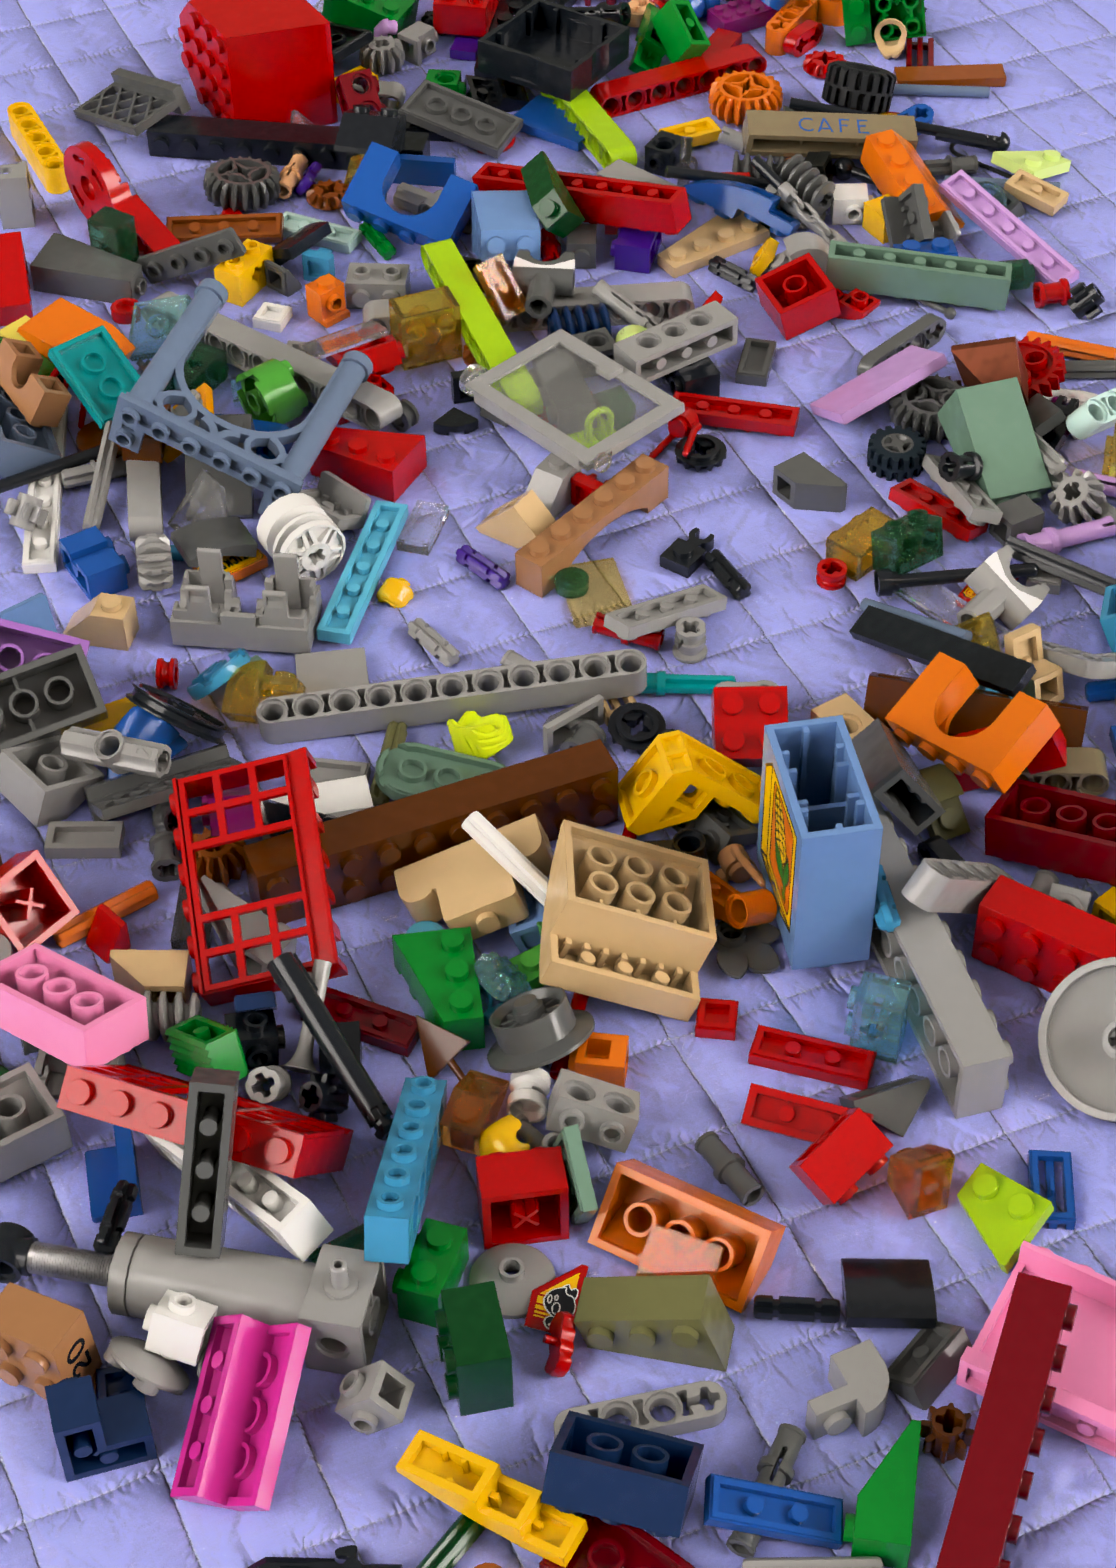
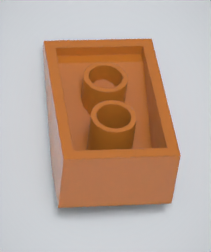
M61 297L21 325L17 330L26 341L31 342L35 349L49 361H51L48 357L49 349L102 325L128 360L136 348L114 325Z

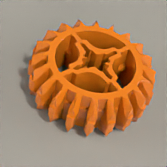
M733 70L731 74L723 73L722 77H717L715 82L711 83L708 96L712 115L717 116V119L720 121L725 120L726 124L734 123L736 126L743 125L746 109L780 111L783 102L782 87H780L779 81L774 80L773 76H766L765 72L756 73L755 70L751 72L745 70L737 72Z

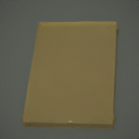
M614 558L572 564L564 574V577L560 579V586L571 613L573 625L576 628L593 626L597 612L605 614L632 606Z

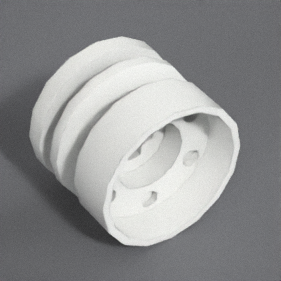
M291 493L278 498L266 508L258 522L257 538L272 559L273 553L297 554L299 575L301 577L315 578V582L321 580L334 571L343 558L346 549L345 536L331 518L326 515L315 499L304 493Z

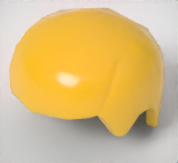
M509 1114L488 1126L482 1132L479 1140L480 1156L489 1155L494 1152L508 1153L529 1150L530 1144L522 1143L516 1137L518 1130L522 1126L521 1121Z

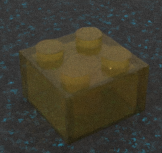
M448 286L389 299L391 334L403 346L406 358L402 359L403 364L400 365L404 371L462 357L460 305Z

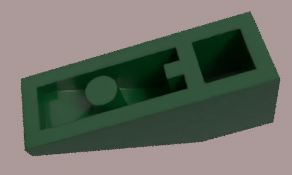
M541 151L520 169L531 206L546 231L564 239L585 221L584 216L544 151Z

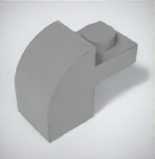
M794 233L783 239L786 250L775 255L773 261L767 267L770 272L804 254L810 253L826 275L830 245L815 233Z
M869 1339L830 1355L828 1382L832 1386L833 1391L807 1402L805 1426L814 1440L827 1434L831 1436L838 1435L853 1423L862 1437H865L872 1433L883 1420L889 1390V1372L881 1355Z

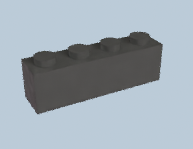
M195 1067L189 1081L175 1255L220 1258L226 1232L240 1071Z

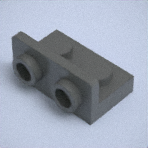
M714 799L710 801L696 819L671 826L677 832L686 829L700 831L706 838L707 859L715 866L719 865L717 857L724 847L736 843L742 846L753 845L758 840V829L733 807L724 808Z

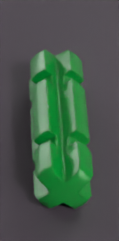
M366 222L359 224V230L362 231V235L365 236L368 242L385 260H391V257L396 255V248L383 233L375 230L371 224Z

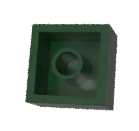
M494 1281L441 1290L442 1309L434 1310L438 1332L436 1339L440 1361L444 1362L446 1370L444 1377L448 1399H457L460 1416L513 1407L512 1356Z

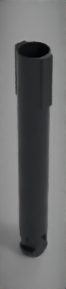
M286 952L269 962L267 969L287 1001L295 1006L368 1126L375 1128L376 1132L374 1135L376 1138L382 1141L387 1140L393 1118L390 1116L393 1113L319 997L317 986L296 953Z

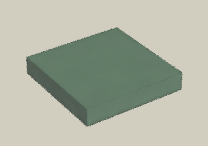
M576 1124L563 1127L553 1144V1147L561 1146L569 1187V1216L571 1224L574 1226L588 1223L598 1210L579 1126Z

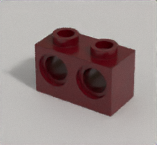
M370 68L339 75L335 80V91L342 114L349 109H353V105L370 106V111L378 112L381 111V108H386L385 104L380 102L378 95L380 91L379 82L376 76H372ZM352 84L361 85L364 93H357L353 89Z

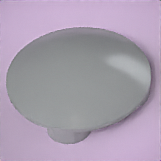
M116 1336L111 1339L103 1355L104 1359L112 1366L124 1369L135 1377L132 1383L140 1392L149 1396H156L159 1390H163L175 1395H182L184 1390L188 1388L190 1380L176 1360H167L159 1354L144 1350L145 1340L128 1336Z

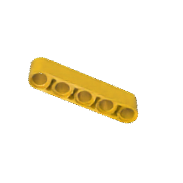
M16 102L8 106L7 112L12 137L46 191L51 194L68 192L70 188L64 171V155L32 105L26 102Z

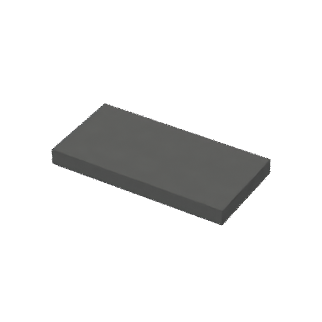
M426 79L402 105L398 113L406 114V121L495 158L500 156L523 127L522 118Z

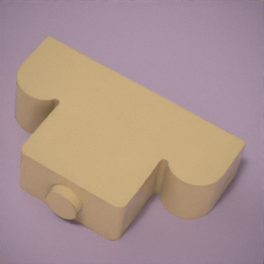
M536 814L497 829L546 877L549 876L553 853L549 838ZM474 839L394 871L398 894L416 923L420 921L438 922L443 918L449 929L471 927L472 940L522 921L529 916L522 885Z

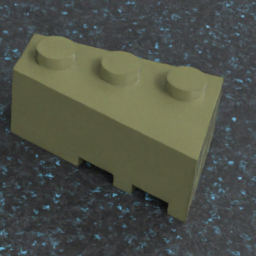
M710 1274L584 1277L574 1318V1323L588 1348L725 1372L727 1370L735 1326Z

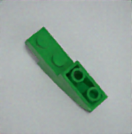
M648 3L635 38L637 44L628 68L634 73L659 67L662 58L667 53L651 22V19L660 9L651 3Z

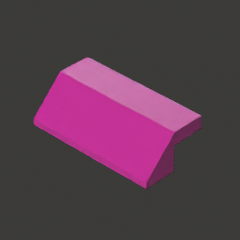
M244 1314L214 1317L170 1497L236 1511L270 1510L312 1328L300 1323L268 1325Z

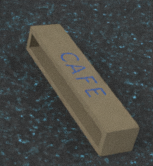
M746 109L742 126L744 155L747 152L751 156L761 154V156L792 157L796 154H801L803 157H806L809 151H831V156L835 159L841 157L860 159L866 136L890 129L910 142L916 150L918 135L915 117L907 115Z

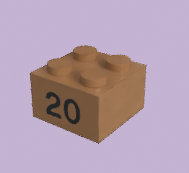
M9 1282L0 1294V1379L11 1386H18L20 1384L28 1387L47 1400L45 1386L56 1384L70 1377L79 1378L87 1375L92 1377L96 1369H100L103 1363L83 1310Z

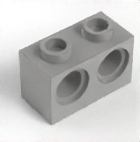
M561 1068L548 1099L546 1129L560 1133L563 1127L578 1124L583 1141L625 1153L639 1122L640 1092Z

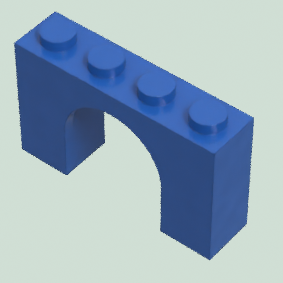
M372 141L341 200L346 216L358 223L364 221L371 224L375 230L387 234L390 232L395 234L403 242L410 245L414 243L424 245L449 238L456 245L471 217V191H479L478 185L451 174L437 202L429 210L417 215L398 213L386 203V197L402 166L399 153Z

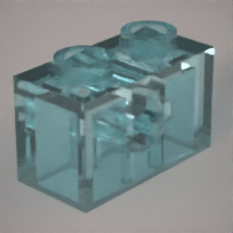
M868 971L863 972L859 986H851L847 1001V1009L853 1010V1012L849 1011L844 1035L850 1036V1046L876 1051L877 1060L897 1063L906 1034L912 982Z

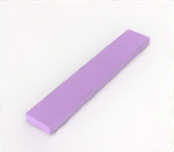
M962 169L939 184V192L1044 284L1058 282L1059 279L1066 278L1070 285L1079 279V270Z

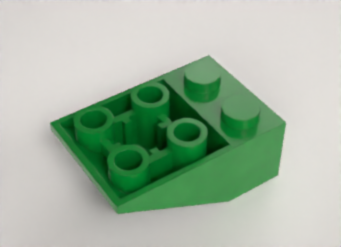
M842 0L846 46L876 43L874 38L875 28L879 22L887 18H896L905 25L907 30L906 39L926 36L924 0ZM887 24L880 30V35L884 41L899 40L901 30L894 24Z

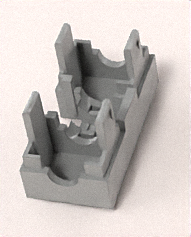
M197 547L199 570H185L180 588V602L175 601L169 621L173 645L224 649L244 648L245 650L293 654L311 652L322 612L320 585H316L315 578L301 577L299 575L297 554L273 553L275 575L265 578V590H262V599L257 598L256 613L241 611L240 597H237L236 582L233 575H230V572L224 571L221 549Z

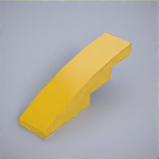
M419 1429L395 1466L398 1473L458 1512L518 1546L563 1568L567 1567L588 1531L586 1519L572 1513L558 1511L552 1505L540 1503L542 1491L503 1475L498 1463Z

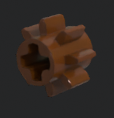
M953 1403L938 1409L930 1406L928 1420H920V1437L925 1438L922 1452L924 1454L931 1453L934 1457L940 1459L941 1464L955 1458L964 1461L967 1446L970 1447L974 1430L969 1428L972 1415L970 1413L963 1414L961 1410L954 1407Z

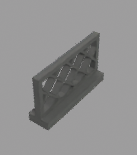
M118 68L111 73L114 83L73 111L76 118L138 136L169 113L174 112L184 115L191 108L180 84Z
M222 743L171 759L172 764L169 772L164 774L161 779L129 772L85 786L83 790L92 820L107 821L169 801V794L174 793L173 778L180 779L242 764V762L231 758L227 745Z

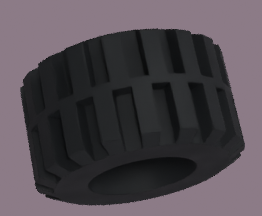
M834 61L828 64L821 98L834 106L877 114L885 113L890 109L897 77L890 71L879 67L849 61Z

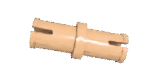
M294 154L289 164L281 170V180L279 181L281 192L279 193V198H290L294 188L302 180L303 173L308 167V164H306L308 159L303 154Z

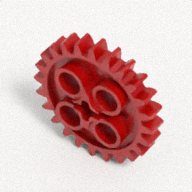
M1025 336L1022 341L1017 342L1028 372V399L1037 393H1040L1042 396L1052 397V390H1060V383L1065 382L1064 374H1067L1064 354L1063 352L1059 353L1058 346L1051 347V341L1041 344V339L1038 337L1030 342L1028 336Z

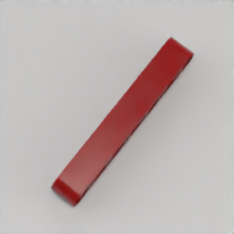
M741 44L594 85L589 93L605 112L613 118L708 92L711 88V83L715 82L717 77H722L723 73L731 74L733 70L737 72H742L743 70L751 72L755 70L756 73H762L766 70L767 61L750 44Z

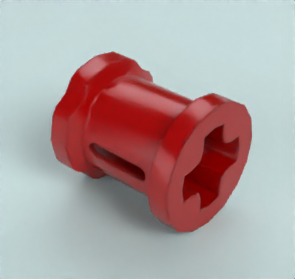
M1061 278L1058 282L1046 284L1040 281L1034 282L1033 301L1035 307L1040 309L1044 308L1045 305L1060 303L1062 306L1068 305L1067 300L1071 298L1068 280Z

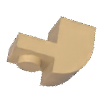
M1029 623L1005 634V654L1033 663L1037 670L1022 692L1037 699L1055 702L1064 700L1062 667L1043 658L1041 627L1034 623Z

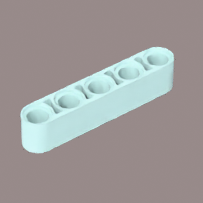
M1116 387L1090 398L1066 417V427L1075 438L1080 440L1086 439L1116 425Z

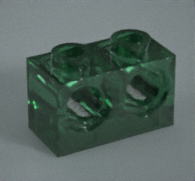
M914 509L909 511L907 515L897 520L887 521L884 526L872 531L873 570L890 568L891 571H897L898 574H906L943 556L942 517L928 514V511L924 509Z

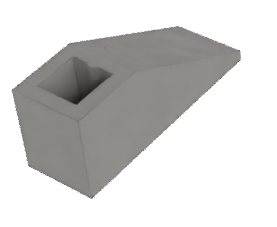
M205 875L200 879L202 907L206 913L251 903L233 894L226 885L220 882L216 883ZM262 911L240 915L243 941L270 934L268 916ZM231 918L211 922L223 945L234 943ZM278 922L279 932L291 930L285 923ZM297 938L281 942L282 954L286 952L296 953ZM272 944L244 950L248 976L269 971L267 965L270 961L274 960ZM228 954L237 968L236 954Z

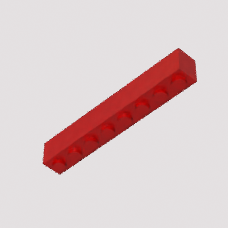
M486 162L472 176L473 183L478 185L479 191L526 190L520 170L523 166ZM557 171L584 216V222L611 225L616 228L625 227L639 229L640 231L678 235L692 219L686 187Z

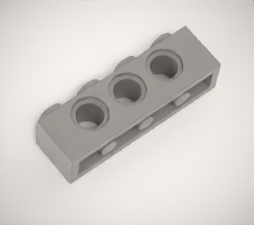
M716 300L614 343V361L646 381L651 382L736 345L738 317Z

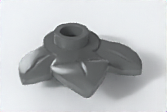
M723 920L716 926L717 941L714 945L718 950L716 961L719 968L726 975L734 979H741L747 970L757 974H767L780 968L778 955L770 946L781 935L778 928L767 923L735 929Z

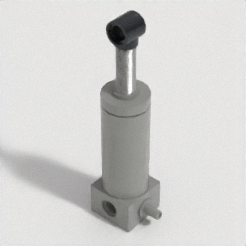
M12 1222L0 1223L1 1283H16L20 1280L21 1276L30 1277L32 1274L105 1286L107 1287V1302L111 1314L144 1319L151 1303L158 1305L167 1289L175 1292L191 1294L196 1299L218 1306L216 1316L244 1314L268 1325L300 1323L312 1328L305 1355L306 1368L347 1375L352 1370L371 1364L389 1306L384 1262L364 1261V1250L323 1243L317 1262L314 1263L223 1247L218 1259L175 1255L176 1239L127 1231L121 1237L114 1254L108 1255L86 1249L39 1242L38 1238H35L31 1231L19 1224Z

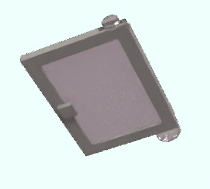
M563 329L557 330L490 370H487L480 364H471L463 371L459 380L460 390L468 396L474 397V403L579 471L581 469L589 471L593 468L599 473H604L609 469L613 455L685 412V404Z

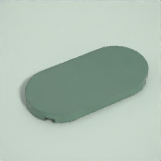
M405 742L398 744V748L392 750L389 747L379 755L375 768V781L382 793L392 800H398L506 766L496 761L434 746Z

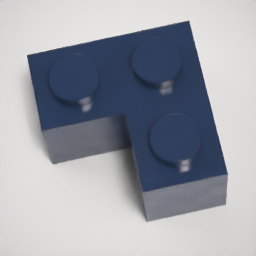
M91 1375L79 1378H65L56 1384L45 1386L53 1434L67 1482L158 1458L144 1394L139 1390H121L111 1394L109 1397L97 1399Z

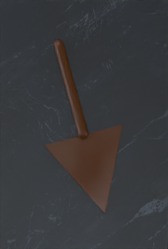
M415 1015L427 1076L435 1078L448 1065L487 1121L493 1123L495 1116L454 1060L470 1041Z

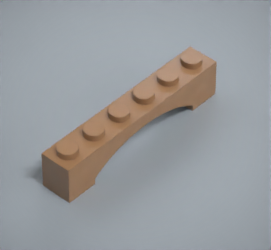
M645 454L637 457L515 553L516 584L541 598L547 595L564 581V574L574 559L603 528L615 519L633 510L640 509L649 513L668 498L669 466Z

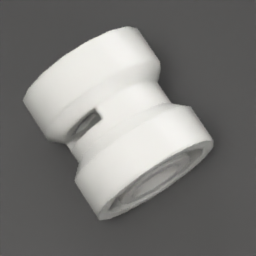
M536 1068L529 1071L511 1073L509 1083L511 1093L507 1098L506 1106L508 1115L511 1114L517 1117L523 1114L529 1119L530 1124L544 1120L547 1116L548 1107L546 1096L550 1092L551 1077L548 1072L542 1068Z

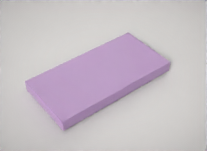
M910 345L809 405L814 415L847 425L942 369L948 362L943 353Z

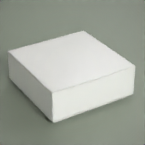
M263 302L252 318L253 328L281 333L293 316L292 307Z

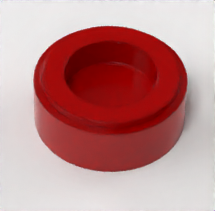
M133 298L118 299L110 307L112 319L118 324H132L142 317L141 304Z

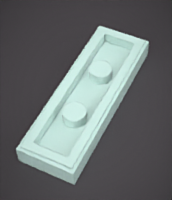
M285 211L283 213V238L289 237L308 224L327 221ZM329 222L332 233L314 246L350 254L363 240L362 231Z

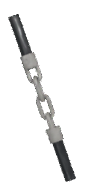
M755 156L752 159L751 165L777 190V194L787 204L791 203L795 207L796 213L805 222L812 224L829 245L831 241L828 238L830 232L835 236L833 240L848 242L836 230L829 228L819 218L818 212L809 203L802 202L797 196L798 191L789 182H785L760 156ZM804 206L812 213L810 219L802 212Z

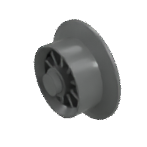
M547 986L523 992L501 1004L491 1014L489 1023L497 1041L490 1048L487 1054V1061L492 1069L503 1073L524 1072L553 1063L576 1050L591 1036L595 1028L594 1018L587 1011L572 1009L565 991L560 987Z

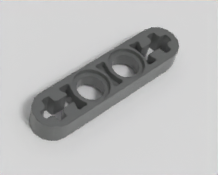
M932 313L924 315L867 353L859 362L857 376L910 345L925 349L931 348L943 337L946 330V321Z

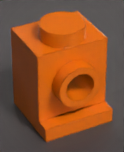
M328 273L305 285L308 316L326 328L350 317V311L346 309L345 288L342 281Z
M593 1032L580 1047L569 1054L568 1070L625 1087L629 1062V1036Z

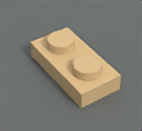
M1019 169L1004 184V190L1019 201L1050 216L1056 214L1067 203L1069 197L1068 192L1022 169Z

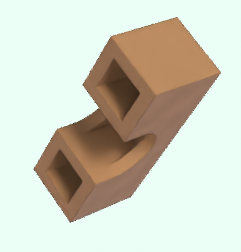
M3 338L0 343V386L5 390L12 403L17 406L30 425L38 428L43 426L57 428L72 395L58 377L38 375L44 359L31 342Z

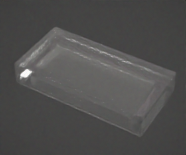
M417 500L396 541L397 550L429 556L449 516V506Z

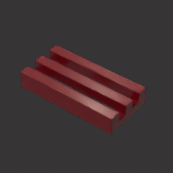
M917 37V42H912V38H907L906 67L912 66V49L917 50V66H923V50H927V66H934V38H928V43L923 42V37Z

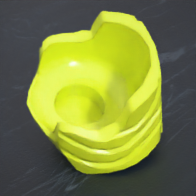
M466 711L458 722L454 719H448L447 721L455 752L488 759L513 741L512 729L507 716L496 713L481 717L475 711Z

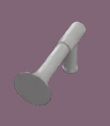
M314 959L312 972H308V974L317 986V993L324 1003L332 963ZM304 1021L295 1053L286 1064L280 1066L294 1072L320 1074L313 1063L315 1039Z

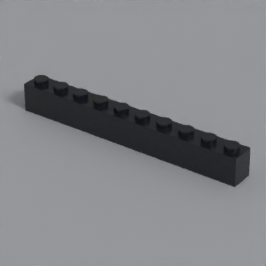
M168 114L146 131L150 156L218 161L219 159L227 160L228 157L238 158L241 156L242 158H248L251 156L252 159L261 158L263 162H271V165L286 166L294 154H303L308 159V163H306L308 167L316 161L324 169L357 171L364 157V154L334 151L339 126ZM406 131L405 149L399 152V154L430 156L429 133Z

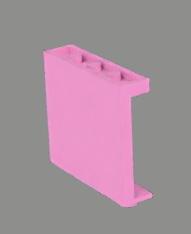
M1023 1241L1018 1262L972 1347L967 1346L960 1358L956 1384L984 1397L1018 1272L1072 1286L1070 1303L1078 1305L1072 1332L1063 1330L1060 1344L1067 1346L1061 1373L1052 1371L1049 1386L1056 1387L1050 1415L1041 1413L1039 1422L1116 1457V1280L1095 1272V1270L1087 1265L1077 1264L1058 1256L1048 1248L1035 1246Z

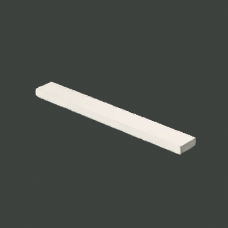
M68 405L58 427H51L61 453V458L65 457ZM61 472L28 484V494L44 500L41 508L49 512L44 526L35 524L33 532L24 531L23 574L57 572L63 495Z

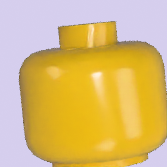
M394 577L387 578L376 594L379 602L387 603L393 608L404 607L414 597L410 583L404 578L398 579Z

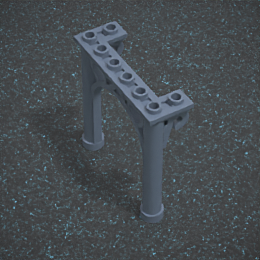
M205 278L200 281L194 290L193 299L131 391L121 392L119 395L108 439L138 454L141 450L144 435L147 434L157 441L163 442L190 457L204 462L216 470L224 472L244 482L246 485L264 492L257 512L262 515L266 508L278 498L291 493L301 492L305 477L361 383L366 382L373 371V363L366 354L360 351L350 350L346 352L309 415L300 424L292 428L270 432L256 431L233 425L217 417L194 397L184 377L186 361L228 300V291L222 283L212 278ZM171 378H173L175 390L164 391ZM164 405H183L189 415H175L173 412L166 410ZM196 420L200 422L199 427L194 425ZM296 441L290 452L286 454L283 445ZM239 442L244 443L243 448L238 447ZM267 446L276 458L265 459L255 454L251 448Z

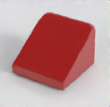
M102 903L97 907L86 939L87 946L105 963H111L110 950L131 949L127 923Z

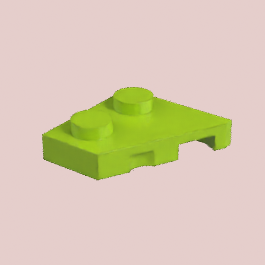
M983 1163L979 1164L957 1194L964 1211L976 1226L984 1243L991 1250L1000 1269L1006 1274L1009 1273L1017 1262L1022 1242L1031 1243L1054 1211L1051 1201Z

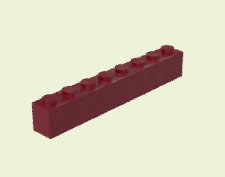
M1018 1272L936 1568H1010L1011 1561L1003 1559L1007 1543L1016 1545L1023 1516L1015 1514L1019 1499L1027 1501L1030 1494L1034 1473L1026 1470L1030 1455L1039 1458L1045 1429L1038 1428L1041 1413L1048 1415L1051 1413L1056 1387L1049 1386L1052 1371L1058 1373L1062 1371L1067 1346L1060 1344L1063 1330L1072 1332L1078 1305L1070 1303L1072 1286Z

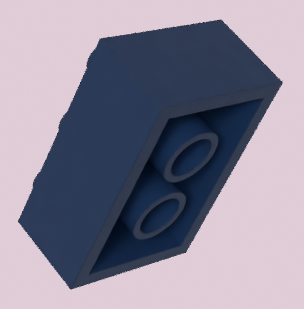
M569 1410L549 1452L540 1503L552 1505L555 1509L564 1513L579 1512L598 1517L601 1521L610 1525L625 1524L641 1528L656 1537L672 1536L680 1538L695 1495L704 1444Z

